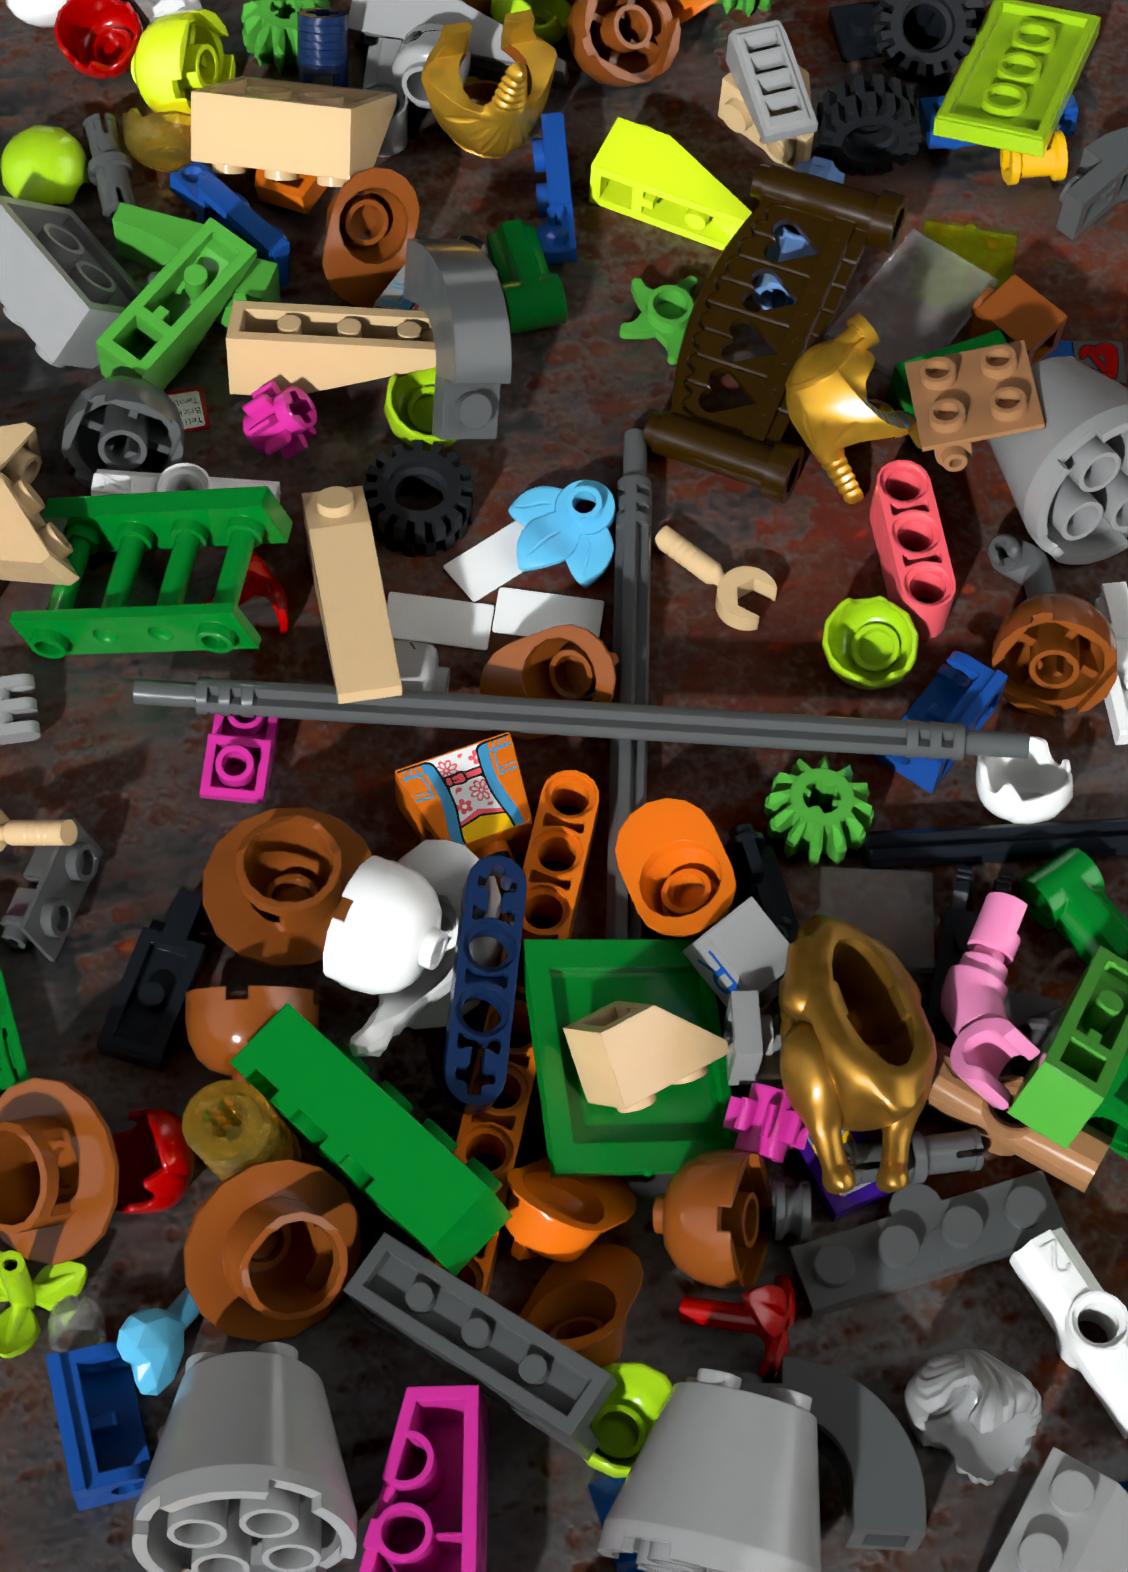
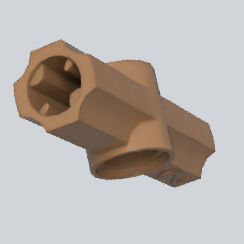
M935 1040L937 1053L935 1074L932 1078L930 1093L925 1105L966 1128H976L981 1136L983 1147L990 1153L999 1156L1017 1155L1085 1193L1114 1138L1086 1123L1069 1147L1064 1149L1045 1136L1034 1132L1024 1123L1010 1124L1004 1122L997 1116L994 1110L996 1108L992 1107L953 1071L950 1061L952 1049ZM999 1075L998 1081L1010 1092L1009 1107L1024 1077L1018 1075H1005L1001 1077Z

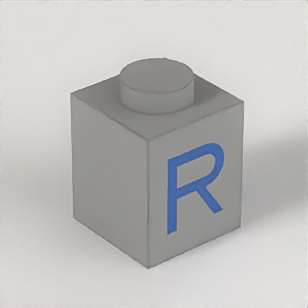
M751 896L682 952L726 1007L728 1006L731 991L758 990L761 1009L778 996L779 981L784 977L787 949L790 943Z

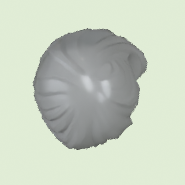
M958 1349L929 1358L907 1383L902 1400L904 1417L913 1431L918 1444L923 1447L932 1446L947 1450L955 1458L958 1473L967 1474L971 1482L975 1484L982 1483L985 1486L992 1485L998 1475H1002L1007 1471H1018L1022 1465V1458L1030 1450L1032 1436L1036 1435L1037 1426L1042 1419V1399L1032 1383L1020 1372L1012 1369L987 1352L978 1349Z

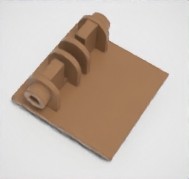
M1025 340L904 363L922 452L934 450L937 463L947 471L957 472L967 466L968 460L972 455L971 442L1045 428Z

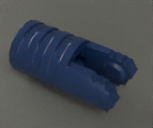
M306 8L297 12L298 82L313 84V74L333 75V86L348 88V12L335 8Z

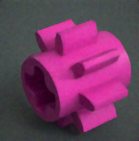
M273 380L251 393L253 400L243 406V410L246 413L243 418V430L246 438L255 449L266 453L268 456L280 450L282 456L287 460L308 447L306 440L316 435V430L313 426L317 421V413L312 400L303 390L289 385L280 391L278 385Z
M752 1083L748 1098L731 1096L722 1126L738 1134L734 1149L759 1153L763 1159L777 1163L784 1162L787 1148L805 1150L809 1131L803 1121L792 1108L785 1090L759 1083Z

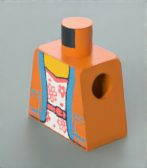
M509 732L395 770L396 803L421 842L424 840H448L465 845L479 859L487 856L501 855L512 859L515 863L517 862L514 856L527 852L532 833V817L513 741ZM495 877L499 892H505L506 890L502 889L500 885L501 878Z

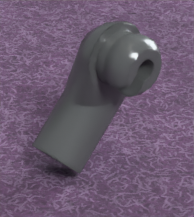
M1007 533L999 534L990 541L987 555L993 568L1000 574L1024 586L1026 598L1042 593H1057L1050 563L1043 550Z

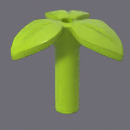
M0 1250V1302L9 1301L11 1305L0 1314V1357H16L25 1353L34 1345L41 1333V1328L32 1309L35 1306H39L48 1311L60 1313L72 1304L86 1283L88 1275L86 1265L75 1261H67L57 1265L46 1264L32 1281L21 1253L14 1250L5 1252Z

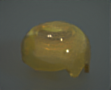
M131 108L129 112L123 113L124 143L128 152L136 161L149 169L163 172L179 170L192 163L191 114L179 111H166L142 117L137 108Z

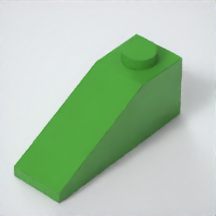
M210 217L95 341L101 374L106 378L120 375L144 378L164 390L185 367L254 262L257 257V250Z
M1100 945L1040 1048L1041 1053L1034 1058L1007 1111L1009 1115L1027 1125L1031 1130L1045 1136L1064 1149L1069 1147L1105 1099L1128 1048L1127 961Z

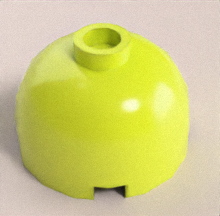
M185 9L168 13L150 23L139 39L131 61L132 78L146 104L154 113L166 120L191 125V91L235 78L234 54H224L220 37H229L226 26L216 13L207 9Z

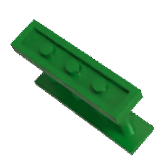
M268 486L48 498L42 519L46 524L49 522L53 523L72 546L73 552L67 558L80 579L71 586L54 585L46 610L12 611L9 623L38 656L60 659L65 655L201 650L227 653L232 649H259L262 637L238 607L254 547L261 544L288 543L293 524ZM228 546L212 603L183 604L198 550L205 547ZM155 549H172L156 606L127 607L143 553ZM117 551L101 608L73 609L89 555H93L96 552Z

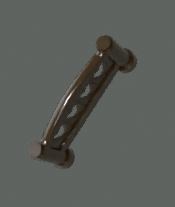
M772 163L770 166L760 164L757 168L751 185L750 197L758 199L760 202L759 206L749 215L718 257L692 308L679 350L673 385L672 406L669 411L665 410L663 413L652 411L646 422L642 437L646 440L647 446L651 447L652 453L760 488L761 497L785 504L790 498L797 482L804 456V448L802 446L784 441L792 422L786 406L785 384L796 361L806 350L826 341L866 245L888 253L892 252L904 225L909 198L906 195L886 189L880 195ZM781 225L795 227L817 253L782 262H771L764 255L769 247L776 244L773 233ZM766 273L773 275L796 304L752 312L744 307L743 302L748 296L755 293L752 285L753 279L760 274ZM740 323L751 324L775 352L774 354L737 362H730L722 356L723 349L733 343V338L730 334L732 328ZM718 373L731 375L754 403L717 412H707L700 406L702 398L711 393L710 379Z

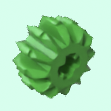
M250 0V2L243 4V11L241 13L242 37L247 53L255 54L260 67L275 63L280 74L287 66L298 68L297 12L306 8H332L329 0Z
M826 755L818 761L817 768L812 769L799 758L793 764L791 774L779 772L773 780L771 789L773 793L766 797L764 804L765 817L770 819L767 830L770 839L786 840L783 851L787 859L799 851L808 853L807 860L811 868L818 864L821 854H826L838 865L841 860H844L847 849L858 851L864 844L865 830L871 826L874 816L872 805L867 803L870 793L868 783L851 782L853 777L851 764L840 769L838 772L830 770V763Z

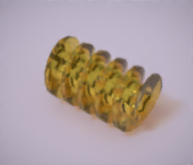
M219 1080L203 1087L190 1099L183 1113L182 1132L187 1145L220 1181H223L251 1163L285 1157L301 1161V1147L295 1133L253 1085L239 1080Z

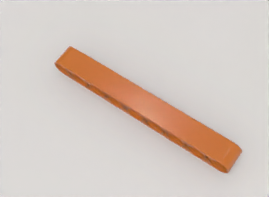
M563 770L557 772L546 780L542 788L522 870L526 876L527 892L521 941L523 939H571L596 833L599 806V790L595 781L580 771ZM562 806H574L582 812L576 815H565L556 809ZM549 861H561L566 863L569 868L563 871H551L546 869L543 864ZM537 917H547L557 924L548 929H538L528 922ZM504 948L499 965H501L506 959ZM519 957L517 977L523 975L521 957ZM518 984L516 985L511 1033L522 1034L530 1042L520 1048L510 1047L507 1077L502 1093L512 1096L517 1102L512 1107L506 1109L491 1107L480 1114L467 1115L463 1113L456 1141L458 1147L453 1153L464 1165L472 1157L480 1154H491L503 1163L498 1169L491 1172L503 1184L502 1188L495 1195L505 1207L511 1190L506 1183V1174L512 1169L518 1168L538 1083L525 987ZM491 1004L489 1005L483 1032L494 1029L499 1023L498 1013ZM488 1048L489 1050L496 1053L495 1048ZM485 1049L478 1050L468 1094L478 1095L483 1085L490 1084V1081H484L479 1077L480 1058ZM505 1225L455 1276L487 1297ZM430 1255L428 1256V1260L443 1268Z

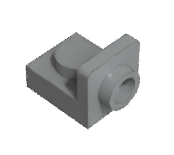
M758 990L731 991L723 1022L724 1039L727 1040L731 1052L726 1055L728 1086L752 1085V1083L764 1085L782 1084L779 1062L782 1045L781 1035L778 1031L779 1018L771 1017V1015H760Z

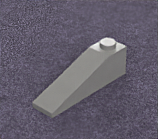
M352 0L348 16V33L355 44L373 46L378 44L382 38L401 39L403 41L405 35L418 25L426 23L448 25L468 21L472 25L468 47L471 52L472 68L505 74L506 69L511 64L516 63L506 52L500 49L503 25L461 0ZM557 57L552 84L567 87L569 72L566 61Z

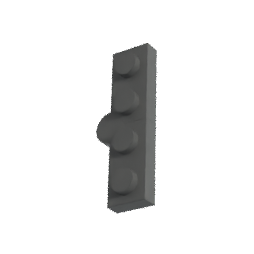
M1039 1170L945 1200H941L937 1192L928 1185L921 1183L907 1184L905 1189L892 1195L886 1218L789 1247L786 1257L809 1318L813 1319L1011 1257L1013 1253L1025 1246L1031 1239L1050 1229L1056 1230L1062 1227L1066 1234L1068 1229L1043 1170Z

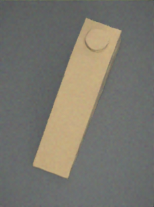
M233 300L226 334L230 394L252 395L251 393L273 380L278 385L280 391L292 385L308 394L391 377L392 374L400 375L436 367L434 336L425 311Z
M332 486L317 492L302 493L308 557L338 703L344 704L401 696L402 684L363 486L347 488Z

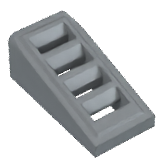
M774 20L731 31L728 35L725 61L763 144L817 132L818 122L790 40L781 21ZM775 68V70H773V71H769V72H765V73H760V74H756V73H755V72H759V71H764V70H768V69ZM780 89H784V90H785V91H781V92H777V93H772V94H768V95H764V96H763V94H762V93H767V92H771V91H775V90H780ZM793 107L794 112L772 117L769 114L771 111Z

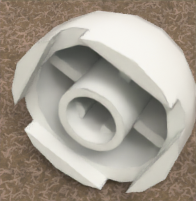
M371 856L359 866L342 894V897L353 900L345 921L332 917L323 951V972L326 977L333 979V981L338 982L343 987L374 995L399 992L413 984L425 968L430 970L436 969L445 953L448 933L440 930L442 909L437 894L428 881L421 874L401 863L379 856Z

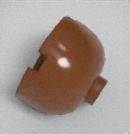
M576 0L570 10L568 19L567 39L570 52L578 66L598 83L616 88L643 84L670 68L679 51L681 34L679 17L672 18L671 9L666 2L668 0Z
M1042 593L1027 598L1004 617L993 642L992 670L995 672L1000 670L1008 675L1002 697L1019 710L1040 717H1056V712L1053 708L1067 710L1076 707V714L1089 711L1104 700L1116 682L1117 643L1106 616L1087 600L1068 593Z
M226 986L188 991L185 998V1021L188 1041L197 1059L212 1072L232 1076L231 1088L254 1090L229 1062L287 1002L318 1030L319 993L314 994V990L285 986H248V990L227 993Z
M741 1149L706 1151L684 1162L670 1179L666 1194H658L653 1207V1227L655 1233L663 1235L665 1248L676 1267L701 1284L726 1289H735L737 1287L751 1288L756 1285L761 1275L768 1251L770 1231L758 1233L759 1208L771 1209L768 1171L762 1156L759 1153L744 1152Z

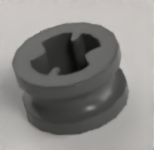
M774 1179L771 1194V1234L773 1241H782L786 1234H794L798 1238V1242H807L811 1227V1188L809 1180H799L797 1186L788 1187L783 1179Z

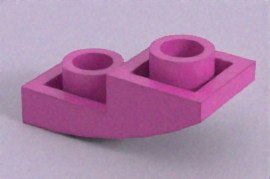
M215 714L212 734H208L199 792L200 798L264 805L274 760L280 718H248L238 715L220 716Z

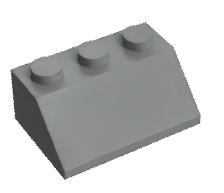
M0 195V302L4 305V314L9 320L25 330L36 343L35 350L37 354L49 364L59 368L74 366L93 369L97 367L99 360L95 341L142 290L72 209Z
M1053 1447L1039 1469L987 1572H1128V1493L1118 1482Z

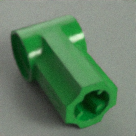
M521 219L502 222L494 232L487 235V249L491 263L498 271V278L507 307L510 334L566 324L567 306L562 282L557 272H549L535 227L524 224Z
M1070 848L1018 882L1019 896L1022 901L1028 904L1026 910L1038 925L1045 929L1051 930L1055 927L1087 966L1100 945L1128 962V921L1105 895L1103 877L1095 863L1085 852L1078 848Z

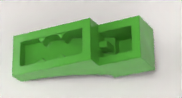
M120 202L112 218L117 256L138 262L160 272L203 224ZM255 258L214 322L221 323L228 328L233 300L279 303L281 299L278 263Z

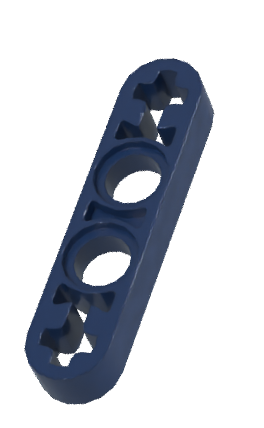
M501 855L487 856L478 860L471 868L462 891L440 1084L441 1093L446 1103L455 1111L467 1115L480 1114L489 1110L501 1095L507 1077L527 883L526 876L521 867L512 859ZM489 876L501 878V888L511 891L504 893L497 907L496 919L484 918L488 910L489 891L483 887H478L485 886ZM480 936L495 938L503 945L506 959L501 965L487 968L481 966L473 960L469 944L473 939ZM477 999L489 1002L498 1013V1025L488 1032H479L471 1029L462 1017V1007L467 1002ZM457 1042L466 1047L458 1048ZM488 1048H495L496 1053L489 1050ZM472 1049H485L480 1058L479 1077L484 1081H490V1084L483 1085L478 1095L468 1094L466 1082L456 1080V1077L464 1075L471 1060Z

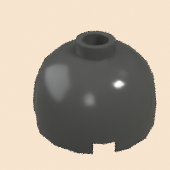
M127 375L108 377L81 391L71 405L65 420L61 451L64 460L67 457L69 463L75 468V478L83 486L91 489L93 474L97 472V469L162 473L166 468L182 463L185 443L184 425L178 407L160 387L139 377Z

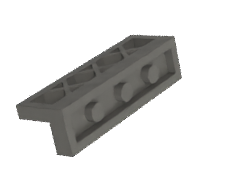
M383 1233L343 1289L367 1319L469 1385H479L483 1394L588 1461L600 1444L589 1425L617 1385L612 1374L387 1233Z

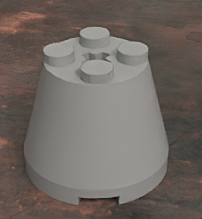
M1073 356L1052 357L1041 360L1031 365L1045 428L986 440L992 448L1027 532L1042 550L1049 553L1056 562L1062 564L1084 565L1098 562L1128 548V540L1126 539L1128 537V388L1079 362Z
M281 1342L264 1343L258 1346L255 1351L225 1354L201 1352L189 1357L186 1362L185 1374L180 1382L134 1511L132 1549L138 1562L148 1572H327L328 1568L344 1558L354 1559L357 1548V1514L324 1384L319 1375L312 1368L298 1361V1351L295 1347Z
M700 1368L697 1377H686L685 1382L675 1383L604 1520L597 1551L605 1557L615 1559L619 1558V1553H638L636 1558L637 1569L645 1572H822L817 1418L809 1413L812 1398L797 1391L776 1387L769 1388L768 1396L740 1390L742 1381L740 1377L707 1368Z

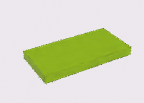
M993 0L971 44L972 48L968 55L965 56L934 118L933 135L1043 158L1099 35L1101 17L1019 0Z

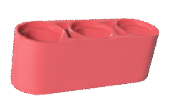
M895 460L883 466L877 475L870 506V523L888 600L909 613L919 634V640H927L940 634L947 623L956 592V580L931 479L927 471L919 464L910 460ZM905 547L914 548L919 551H911L906 549ZM916 598H923L931 601L932 603H924L917 600Z

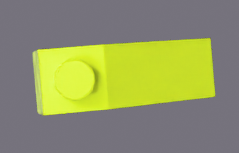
M618 117L591 164L590 203L722 251L752 213L675 139L647 125L637 124Z

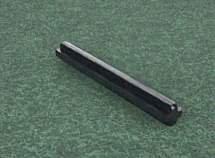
M1128 817L1048 821L1030 825L1012 823L868 831L862 845V856L865 867L869 869L1047 860L1055 859L1070 848H1078L1089 857L1128 855Z

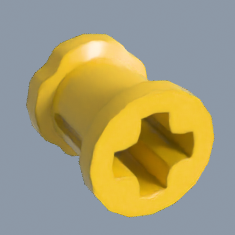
M1055 130L1043 158L1000 149V168L1003 181L1007 185H1017L1019 180L1023 178L1050 176L1052 181H1063L1068 168V150L1062 130Z

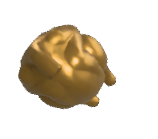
M817 914L813 915L798 929L792 943L788 946L784 977L779 981L777 1015L779 1018L778 1031L781 1035L782 1044L779 1060L782 1085L792 1108L803 1121L812 1137L822 1168L823 1186L828 1193L836 1195L852 1190L856 1185L855 1175L848 1164L841 1129L859 1132L876 1129L882 1130V1152L880 1167L876 1175V1186L880 1191L886 1193L898 1192L905 1189L909 1182L907 1163L911 1137L918 1117L928 1099L932 1078L935 1074L937 1060L935 1037L921 1006L922 994L920 989L893 950L879 939L870 937L860 928L843 919Z

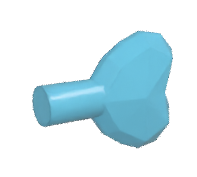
M187 1287L166 1310L157 1307L142 1309L128 1316L119 1330L116 1343L117 1349L122 1359L131 1364L134 1381L141 1394L157 1396L175 1379L184 1353V1331L200 1314Z

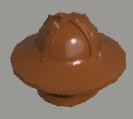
M308 807L273 808L240 821L216 843L203 871V907L216 935L241 957L272 968L311 967L323 962V951L332 917L345 921L346 915L353 903V900L342 897V894L359 866L370 858L372 854L365 839L340 818Z
M35 1077L9 1087L0 1097V1237L27 1260L57 1265L85 1256L106 1234L118 1203L119 1159L117 1158L111 1130L93 1101L67 1081Z
M285 1157L247 1165L221 1181L195 1212L183 1248L185 1284L200 1314L228 1336L263 1343L298 1335L330 1313L345 1294L343 1289L355 1273L361 1255L360 1217L347 1189L320 1166Z

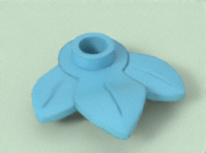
M578 480L567 485L564 489L544 485L535 487L521 494L509 507L508 512L510 516L525 526L517 541L516 552L518 567L521 571L542 569L560 564L566 560L574 579L583 588H587L604 574L611 563L615 550L608 528L615 519L616 504L613 494L602 483L594 480ZM582 501H593L596 504L595 508L588 513H580L574 509L576 504Z

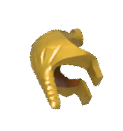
M531 10L505 15L500 49L506 52L516 63L511 64L506 69L500 83L490 80H479L477 77L469 76L466 78L464 86L462 85L459 69L462 61L467 56L472 32V25L468 21L442 25L440 38L427 57L422 70L421 80L432 113L438 124L454 143L466 152L482 158L501 159L524 145L537 126L548 99L556 68L557 53L553 46L535 35L533 31L535 17Z
M856 313L847 320L848 328L836 338L816 344L806 350L794 364L785 384L786 406L793 425L817 461L821 463L822 468L826 470L834 486L838 487V492L843 495L844 501L848 504L862 501L864 495L845 457V447L865 441L893 437L899 438L909 434L915 445L922 449L914 414L900 410L894 411L890 404L877 399H867L866 380L876 359L869 350L879 342V337L872 325L859 313Z

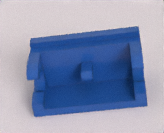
M953 651L946 660L952 667L944 663L942 664L936 676L902 720H919L921 722L942 721V723L959 722L965 723L968 730H981L996 711L1008 675L1000 670L993 671L965 653ZM874 756L875 759L933 794L957 762L950 759L933 760L923 757Z
M116 1342L96 1344L63 1353L57 1351L45 1354L71 1491L79 1511L140 1496L151 1460L131 1364L122 1359Z

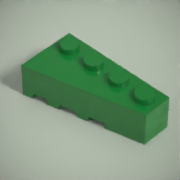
M288 1002L229 1062L289 1128L452 1275L456 1276L512 1217V1214L495 1195L502 1188L503 1184L475 1157H472L464 1165L452 1154L458 1145L442 1128L430 1118H427L422 1124L416 1121L409 1114L414 1107L394 1086L386 1080L378 1086L367 1076L371 1069L359 1056H353L350 1048L344 1043H341L338 1048L333 1045Z

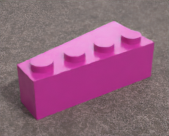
M479 1385L418 1386L406 1388L382 1475L384 1483L374 1518L370 1517L363 1547L365 1551L359 1572H487L489 1408Z

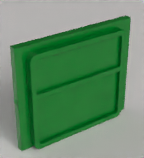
M523 939L521 941L520 957L551 1178L644 1175L649 1177L656 1174H674L684 1162L706 1151L734 1149L738 1134L722 1127L732 1096L731 1086H728L726 1055L707 1065L708 1073L705 1076L689 1083L672 1084L655 1093L656 1101L644 1109L630 1113H620L615 1107L587 1103L563 1030L567 1025L614 1001H624L658 1006L723 1038L716 993L682 952L697 939Z

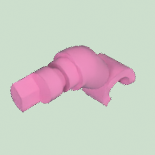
M991 892L985 898L967 942V947L970 951L962 955L958 965H953L948 969L941 990V1013L957 1035L950 1054L953 1071L992 1107L1005 1110L1009 1107L1010 1092L998 1081L1001 1071L1013 1057L1022 1055L1030 1061L1039 1055L1041 1051L1008 1020L1004 1004L1008 994V988L1004 984L1008 975V969L1005 965L1013 962L1021 939L1017 931L1028 904L1010 894Z

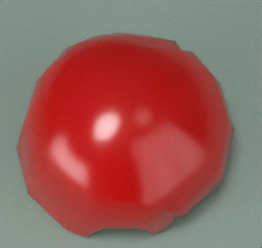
M68 0L58 10L53 31L59 49L75 69L83 75L107 80L108 78L115 79L131 69L132 58L145 29L139 14L134 12V8L128 1Z
M144 1109L142 1111L129 1112L128 1119L136 1121L137 1124L132 1129L112 1135L117 1158L119 1159L118 1203L115 1210L124 1214H153L166 1211L174 1207L184 1197L190 1187L196 1166L192 1136L174 1112L161 1109Z

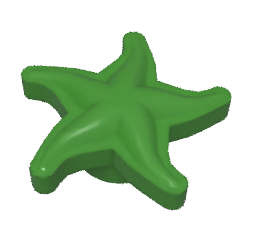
M688 276L675 285H663L654 290L646 287L642 279L634 278L631 282L630 290L642 313L634 321L622 323L619 336L623 339L656 338L668 352L667 362L670 365L677 364L684 331L694 306L690 294L696 290L697 278Z

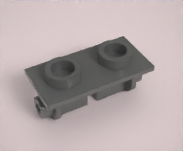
M68 816L67 819L73 820L77 826L78 835L75 843L70 846H36L23 877L29 883H36L38 885L36 889L18 887L5 916L0 921V927L3 930L1 940L5 944L13 948L24 949L27 942L31 941L52 962H56L66 936L72 930L77 911L91 880L97 873L99 861L104 852L73 816Z

